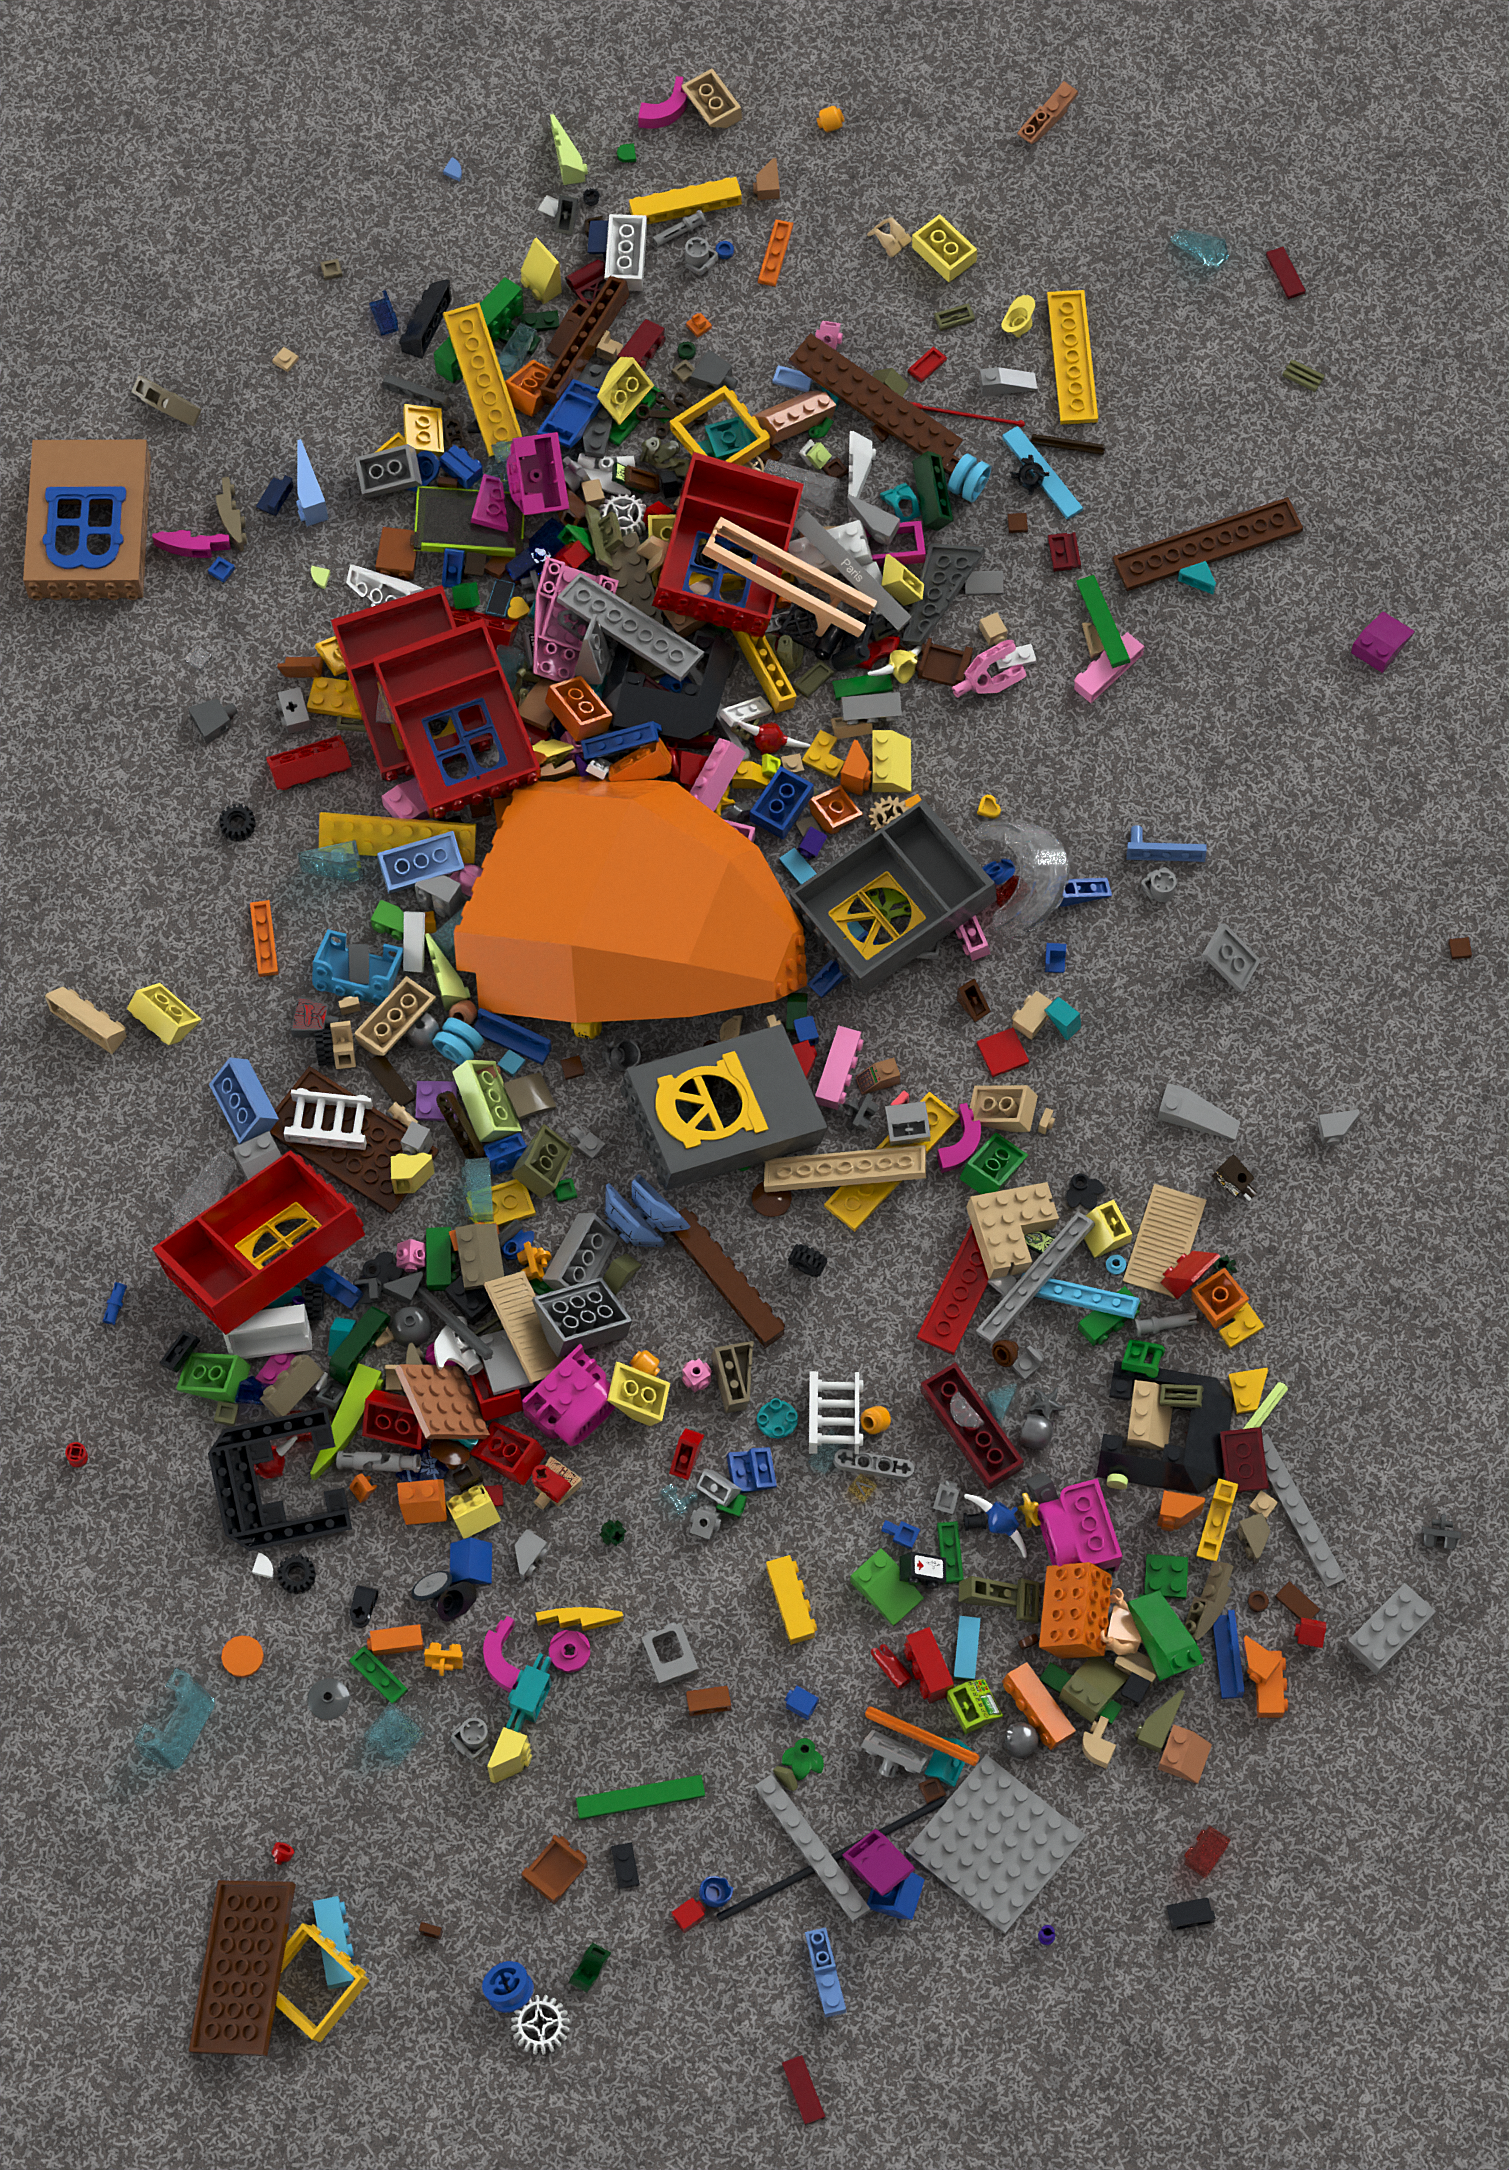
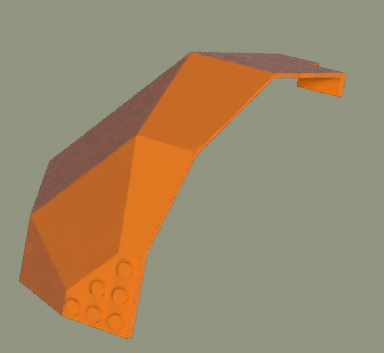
M579 774L557 782L538 781L532 785L526 784L515 788L511 795L513 801L510 806L507 805L502 816V827L497 829L491 842L493 845L491 853L486 854L481 866L483 869L482 874L476 878L471 889L473 893L471 900L466 901L461 913L463 919L460 925H456L453 932L456 970L476 973L478 1007L491 1013L573 1023L693 1017L776 1001L807 986L803 926L759 847L678 783L647 779L610 781L609 776L601 779L595 775L581 777Z

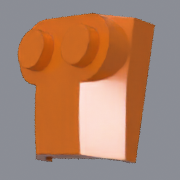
M841 785L817 795L809 801L811 814L823 830L830 834L838 833L841 827L863 815Z

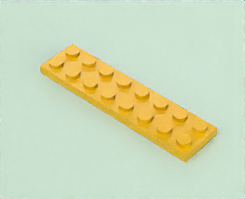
M1084 290L1047 292L1060 425L1097 423L1098 411Z
M480 303L444 312L443 317L488 456L490 458L510 452V446L513 442L512 438L522 437Z
M320 812L318 852L377 856V853L453 831L463 863L474 864L477 824Z
M928 1092L920 1102L925 1101L931 1136L930 1141L890 1146L888 1135L876 1149L925 1145L927 1155L959 1120L960 1116L931 1092ZM902 1180L843 1185L828 1199L824 1207L855 1232Z

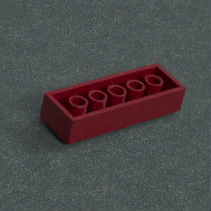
M956 1362L921 1383L920 1392L988 1491L1023 1470V1459Z

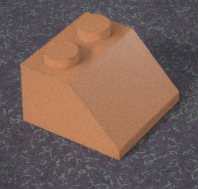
M1173 1724L1158 1770L1198 1784L1212 1744L1195 1732Z

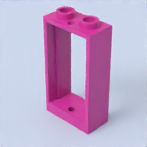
M921 521L900 523V528L896 534L914 533L916 551L887 554H890L902 565L925 563L926 552ZM865 529L867 537H871V535ZM886 554L872 555L873 562L876 561L878 567H884Z

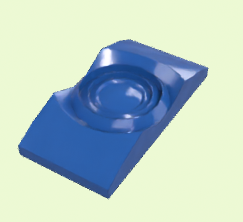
M573 379L538 429L537 435L558 432L560 445L568 448L574 446L582 438L586 426L598 414L602 403L597 398L600 389Z

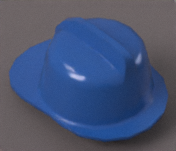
M421 451L417 454L422 485L419 486H427L439 475L440 462L432 452ZM417 486L407 490L415 492L417 491Z

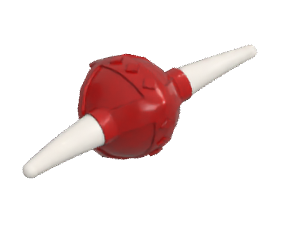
M741 720L737 722L743 729L753 734L755 744L761 751L760 755L777 752L781 746L809 748L811 746L808 743L800 742L784 735L778 724L773 722L759 726L750 725Z
M293 1436L279 1447L271 1446L274 1460L254 1464L256 1476L259 1475L265 1479L283 1476L282 1472L285 1466L284 1454L295 1443L297 1436Z

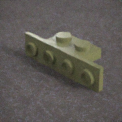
M587 504L584 506L585 517L588 521L596 560L599 564L611 569L613 564L610 552L623 543L617 514L611 511L601 519L600 511Z

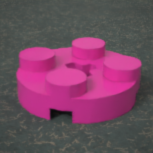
M563 1630L551 1639L549 1657L552 1658L551 1663L558 1670L565 1673L576 1672L588 1663L591 1656L590 1644L586 1636L581 1632ZM566 1647L575 1648L572 1656L565 1655Z

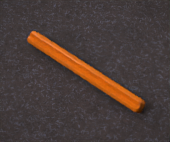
M869 1706L865 1712L866 1718L972 1766H976L980 1757L978 1754L874 1707Z

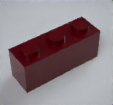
M645 319L617 355V361L620 357H633L644 371L648 360L653 359L658 347H662L665 342V328Z

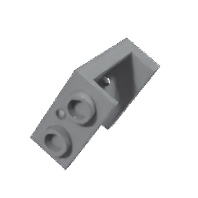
M670 1623L660 1631L651 1630L641 1637L659 1688L699 1674L698 1665L681 1623ZM676 1633L683 1656L663 1664L659 1661L653 1641Z

